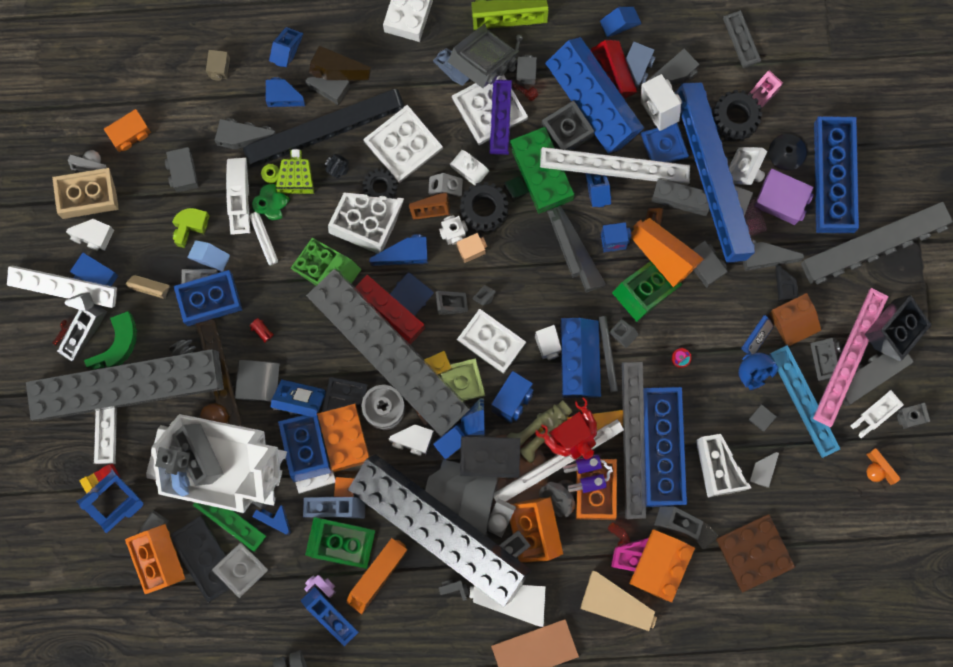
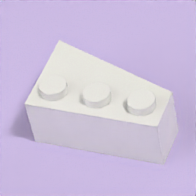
M721 434L705 436L696 440L708 497L751 489V486L746 482L741 473L742 470L734 461L733 455Z

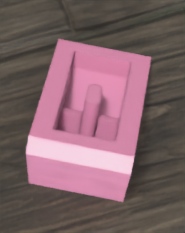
M770 70L767 71L750 91L753 94L752 98H757V105H761L762 108L780 90L783 82Z

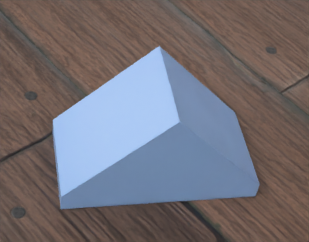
M196 240L188 255L189 259L217 269L220 272H223L230 257L228 253L212 244Z

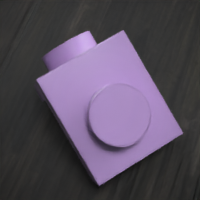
M313 575L305 583L307 585L304 588L306 592H309L317 585L329 598L336 593L333 590L335 585L328 578L324 580L320 575L316 577Z

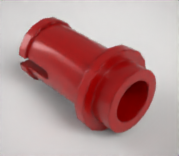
M257 318L250 324L251 331H255L264 343L274 336L263 324V320Z

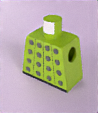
M291 150L290 159H283L281 161L276 185L277 192L283 194H314L310 163L308 160L302 159L301 150Z

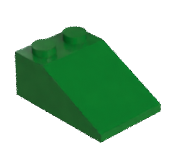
M650 261L621 282L612 294L637 322L676 291L682 283L680 282L673 287Z
M314 517L305 556L367 569L375 530Z

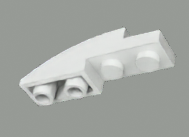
M247 158L227 159L226 189L230 234L251 233Z

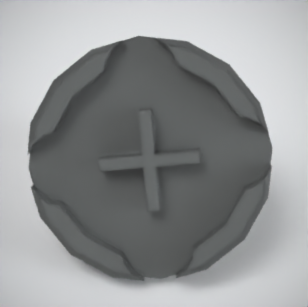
M561 480L559 483H546L539 491V498L551 497L556 517H568L575 509L573 497L576 491L569 492L566 489L569 485L574 484L569 480Z

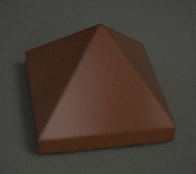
M648 208L646 220L651 218L661 225L663 222V208Z

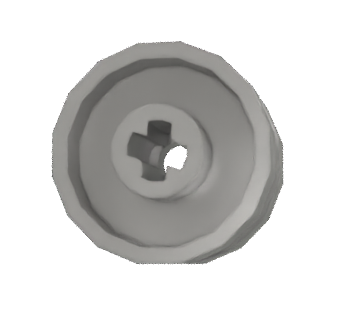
M378 385L368 390L363 397L361 405L363 415L368 423L380 430L393 429L399 425L404 418L406 410L401 394L395 388L388 385ZM382 405H386V406H387V407H386V408H387L386 411H383L382 409H380Z

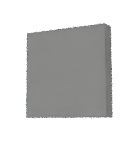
M240 543L212 571L240 598L268 569Z

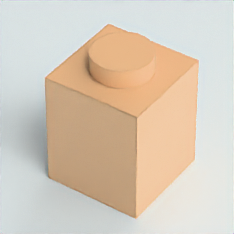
M478 233L458 241L457 247L464 263L484 255L487 244L484 238H480Z

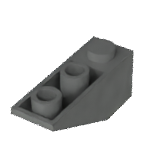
M226 118V120L220 119L215 142L217 146L239 149L273 136L276 132L268 126L260 128L255 127L254 124L249 122L241 124L237 123L234 119Z

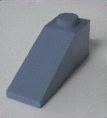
M356 497L304 498L303 517L365 518V502Z

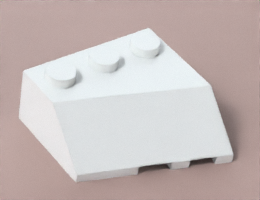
M344 193L328 224L329 233L378 254L383 251L396 224L404 198L391 199L385 196L371 197L364 194Z

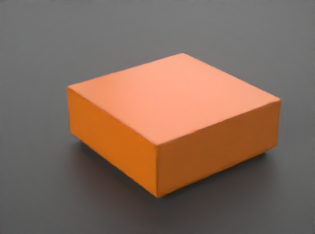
M336 477L334 497H354V494L348 490L354 478Z

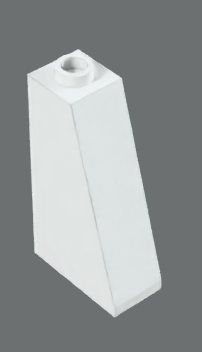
M475 585L470 586V598H473V603L543 627L544 586L522 585L513 600L505 607Z

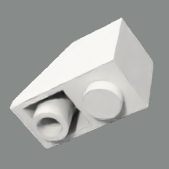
M95 219L68 228L66 231L71 236L70 239L79 244L83 241L88 244L87 247L96 251L98 249L105 251L114 232L111 226Z
M413 425L390 436L389 441L393 443L392 446L403 450V447L411 449L410 453L418 456H421V454L426 455L434 431Z

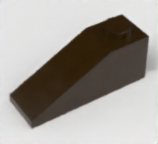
M319 46L310 62L309 73L316 78L325 80H369L371 67Z

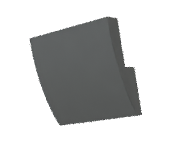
M239 360L235 399L271 402L278 386L280 363Z

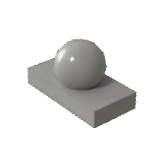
M94 150L86 151L82 158L70 155L68 159L71 170L78 172L107 168L106 165L100 163L101 157Z
M498 498L489 517L488 531L502 538L516 507Z

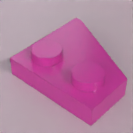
M649 538L615 547L611 567L635 572Z

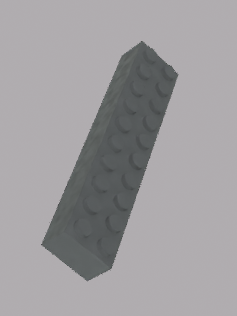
M337 268L333 269L306 295L440 436H443L470 410V407Z
M212 349L26 382L30 418L33 421L55 419L224 389L219 352Z

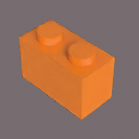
M136 109L104 128L119 152L130 149L133 143L146 139L148 134L151 133Z

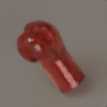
M614 522L609 525L608 531L620 539L618 546L631 543L627 532Z

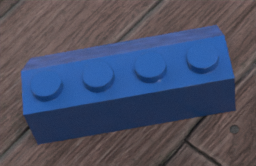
M561 318L562 398L601 397L599 321L584 318Z

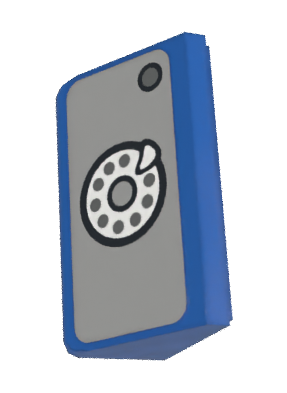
M766 315L761 318L742 346L741 350L747 354L756 353L773 329V324Z

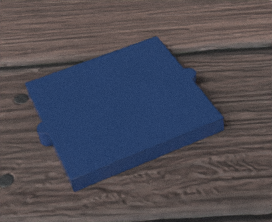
M409 272L400 282H397V286L390 293L393 298L414 316L422 307L426 306V302L434 294L431 289Z

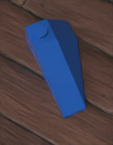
M480 398L461 418V423H457V426L465 436L485 437L484 398Z

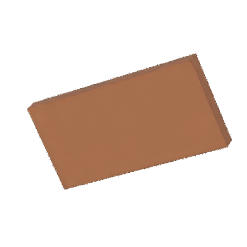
M565 619L491 646L498 667H553L579 657Z

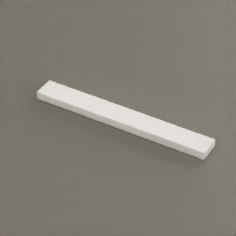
M545 147L541 149V168L657 181L659 178L682 185L690 183V165Z

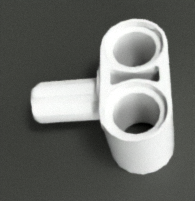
M461 150L450 163V166L457 173L475 186L489 172L482 163L464 150Z

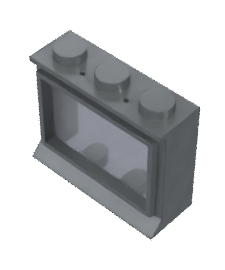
M484 23L453 48L448 63L481 88H484L488 84L492 85L499 75L503 76L509 67L512 68L516 64L519 50L515 51L487 30Z

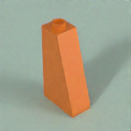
M651 218L644 222L640 220L632 227L634 229L631 233L632 240L673 287L683 281L704 260L699 254Z
M391 538L350 592L346 603L360 614L364 613L405 556L407 549L401 541H395Z

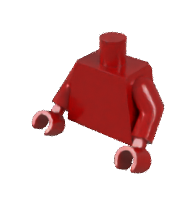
M583 398L585 402L583 407H579L577 401L575 402L576 407L582 410L583 413L578 412L549 432L550 436L547 434L548 429L545 425H541L545 431L544 434H540L537 430L535 431L537 437L545 439V444L554 454L565 457L570 456L572 459H577L581 455L584 459H589L594 455V451L591 448L596 445L594 438L597 436V422L591 411L587 409L588 404L585 398Z

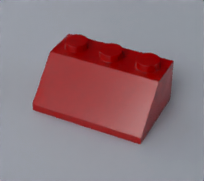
M604 40L590 49L624 99L637 92L620 41Z

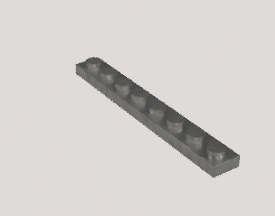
M622 362L625 518L642 519L646 518L643 362Z

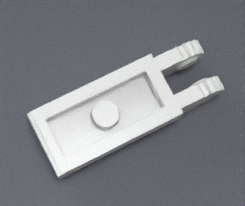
M890 390L862 413L861 417L850 426L852 429L857 428L865 420L869 426L858 435L862 438L872 429H876L904 404Z

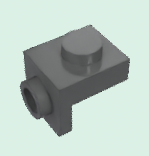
M453 579L441 583L442 587H438L440 595L460 590L463 601H466V596L469 595L467 585H462L461 581L453 583Z

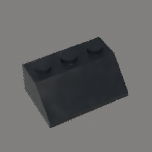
M908 295L894 299L868 329L865 336L876 350L898 361H902L931 327V323L912 296Z

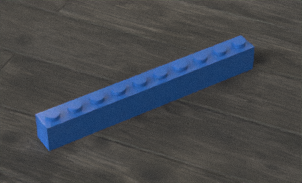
M684 83L675 94H678L682 101L681 116L726 263L747 261L755 253L754 244L751 241L749 227L746 225L744 212L740 206L738 192L735 190L733 176L730 173L728 160L722 148V141L717 132V125L712 116L707 93L702 83Z

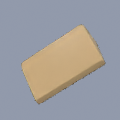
M136 275L126 282V285L132 290L163 299L166 298L169 290V285Z

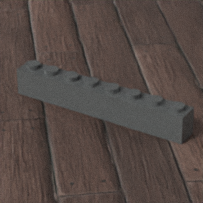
M941 202L807 258L801 265L809 283L813 284L816 282L819 285L826 282L829 276L833 275L835 278L844 274V270L848 268L855 270L861 267L862 263L867 260L869 263L874 262L880 258L879 255L884 253L886 256L897 251L896 248L901 246L907 248L913 245L917 239L921 241L931 237V233L936 231L938 234L945 232L953 221L944 202Z

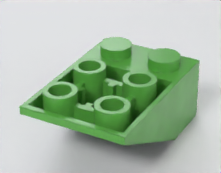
M311 238L291 267L293 271L316 286L335 268L351 284L362 270L350 258L314 238Z

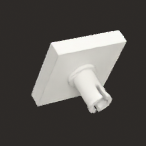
M738 147L729 166L734 184L752 185L754 180L756 182L763 180L765 173L759 168L767 153L764 148Z

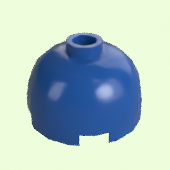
M749 353L743 357L738 370L739 377L744 386L753 390L765 384L763 380L769 376L773 378L778 372L779 367L765 353Z

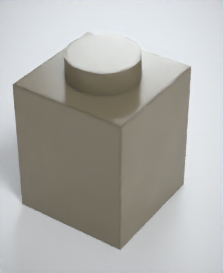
M208 51L206 73L212 80L220 81L221 79H227L230 62L228 52Z

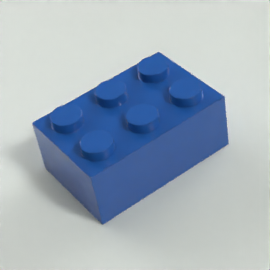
M230 270L174 286L183 323L187 326L242 311L233 274Z
M512 371L491 404L492 412L509 423H512L513 420L517 421L522 414L523 404L527 405L533 396V383Z
M303 415L278 422L284 451H287L286 460L289 474L293 482L332 473L318 415L315 417Z

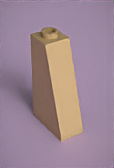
M591 572L580 609L649 631L650 627L654 628L657 619L654 616L655 611L598 572Z

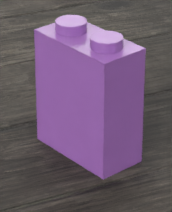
M771 169L767 173L753 207L795 225L799 220L802 221L806 214L804 208L806 204H810L814 194L811 193L813 187Z

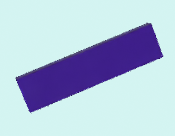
M495 80L493 83L490 154L509 155L512 80Z

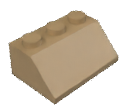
M109 168L52 177L57 214L62 219L119 210L116 189Z

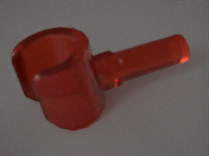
M516 83L512 86L525 94L530 101L538 97V91L534 87L527 90Z
M63 320L60 323L61 330L52 342L55 346L69 329V327L64 328L67 320Z

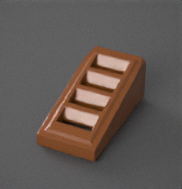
M447 192L409 204L413 220L450 215V202Z

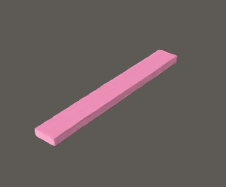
M873 288L868 291L814 414V420L829 427L833 425L869 340L865 333L881 315L888 299L887 295Z

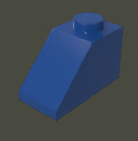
M286 27L273 41L269 61L277 66L287 67L296 54L303 33Z
M273 77L271 80H266V103L268 107L305 106L303 96L285 79Z
M585 173L592 207L610 205V185L607 176Z

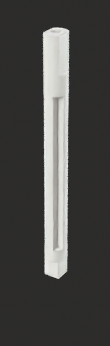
M618 419L597 431V436L594 438L596 445L591 449L596 448L624 430ZM556 455L494 493L495 501L497 502L498 498L505 502L576 459H572L570 456Z

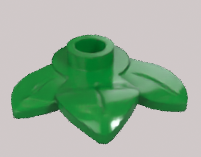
M268 184L261 188L259 196L254 198L252 207L255 212L264 214L270 220L282 219L280 209L288 204L289 197L283 193H276L275 184ZM259 202H264L265 206H260Z

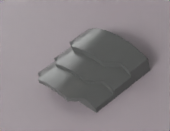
M443 460L440 470L428 477L425 491L485 536L488 535V521L499 477L460 476V463Z

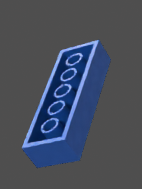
M581 37L568 40L545 63L570 100L574 101L593 128L595 136L608 154L621 150L644 129L639 119Z
M818 117L814 122L816 233H855L859 228L856 117Z
M682 387L643 388L646 507L687 505Z

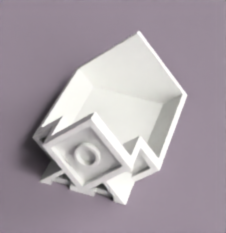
M179 414L169 427L160 425L158 428L155 442L151 449L146 476L148 479L156 480L160 495L244 513L252 501L274 506L276 499L274 497V488L279 486L282 475L280 464L283 459H286L287 451L278 450V447L266 445L264 431ZM201 424L224 475L213 484L195 486L187 469V477L190 482V486H188L189 494L182 497L173 489L171 474L165 473L166 469L155 467L159 447L170 449L171 445L177 447L172 435L183 425Z

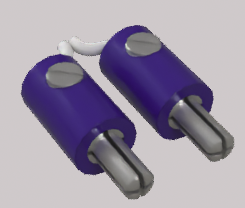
M594 455L589 459H576V464L563 467L565 473L578 471V474L602 469L601 463L607 469H610L607 472L606 479L604 474L582 478L580 483L568 486L569 492L582 490L583 493L604 489L606 488V482L610 478V473L613 472L612 467L608 466L605 461L600 460L599 455Z

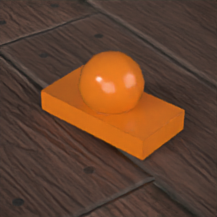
M876 448L866 454L873 462L866 471L871 481L880 482L886 478L890 485H893L900 480L898 474Z

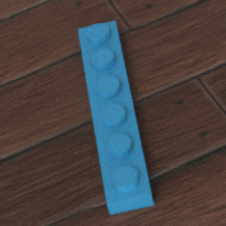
M788 345L770 353V357L779 367L778 373L820 456L823 458L840 450L830 427L813 419L818 404Z

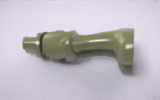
M562 400L557 406L554 404L553 408L539 413L537 418L519 433L511 432L506 437L521 438V447L536 430L542 428L541 425L547 427V434L550 436L549 432L564 423V420H568L567 417L573 411ZM536 436L520 449V453L530 464L535 460L534 453L545 441L544 438Z

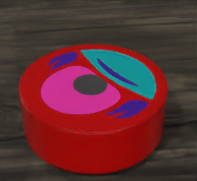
M684 348L675 350L671 358L672 363L678 368L687 367L691 362L690 352Z

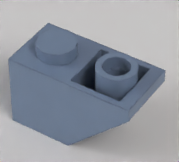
M633 42L626 62L635 88L639 89L640 84L646 82L648 77L646 70L648 67L652 68L656 57L653 56L654 49Z
M445 48L438 53L433 61L454 82L463 86L469 78L448 63L452 51Z

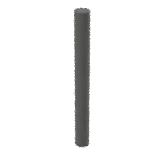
M602 316L599 317L609 387L610 393L618 392L608 323L607 317Z

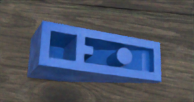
M412 235L411 238H406L371 257L370 264L371 266L428 263L427 239L423 235Z
M316 587L300 600L305 608L343 646L359 633Z

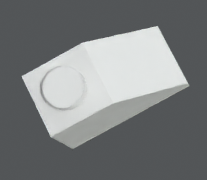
M552 325L536 331L535 339L542 358L552 360L559 357L558 354L561 353V346L555 326Z

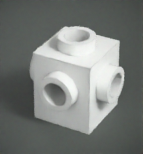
M449 216L441 222L442 228L439 231L442 239H446L448 245L457 244L458 241L466 238L465 232L468 229L465 221H461L459 216ZM457 227L454 231L450 230V228Z

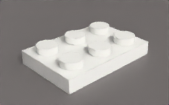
M481 309L478 310L457 339L458 342L503 374L526 344V341Z

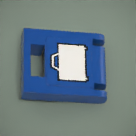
M281 379L271 400V408L315 417L326 392L321 388Z

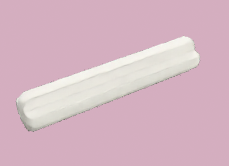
M257 212L251 213L249 217L269 265H274L278 262L261 216Z

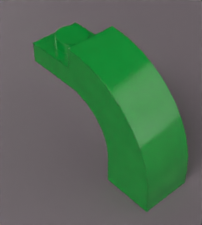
M127 311L110 318L115 331L114 342L106 352L84 360L88 369H103L104 365H107V368L120 366L129 358L137 338L135 321L130 312Z

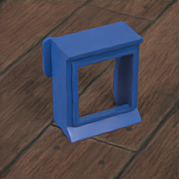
M113 470L83 498L77 500L80 508L85 510L102 527L105 533H108L125 516L128 518L132 517L143 506V502L138 495ZM115 482L129 497L105 518L92 503Z

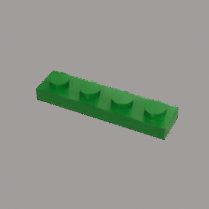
M196 502L193 504L194 507L254 552H256L267 537L233 510Z

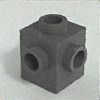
M172 445L170 449L159 447L155 467L166 469L165 473L177 475L178 471L186 473L190 453L182 452L183 448Z

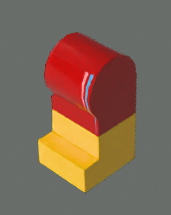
M109 464L88 477L79 480L85 492L88 493L111 470L120 477L114 464Z

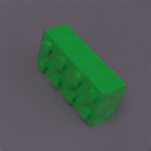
M546 127L510 140V148L538 214L571 202L574 199V193L564 170L540 167L542 147L555 149Z

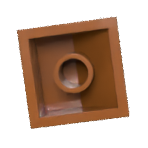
M807 293L773 309L769 313L781 338L788 347L821 331L816 309Z

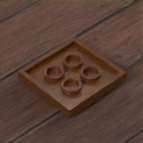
M769 514L716 539L741 593L795 568Z

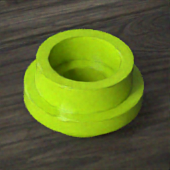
M268 164L263 167L261 176L265 182L274 183L278 180L279 168L276 165ZM270 170L274 171L272 176H268L267 172Z

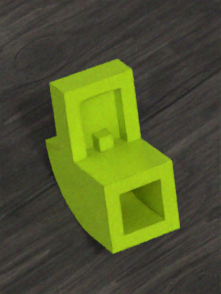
M193 208L180 211L172 221L175 227H178L173 234L174 243L178 247L185 248L190 230L205 234L210 217L206 211Z

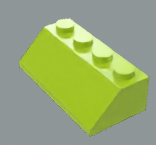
M476 0L471 2L474 30H477L484 23L487 29L542 24L548 21L547 0Z

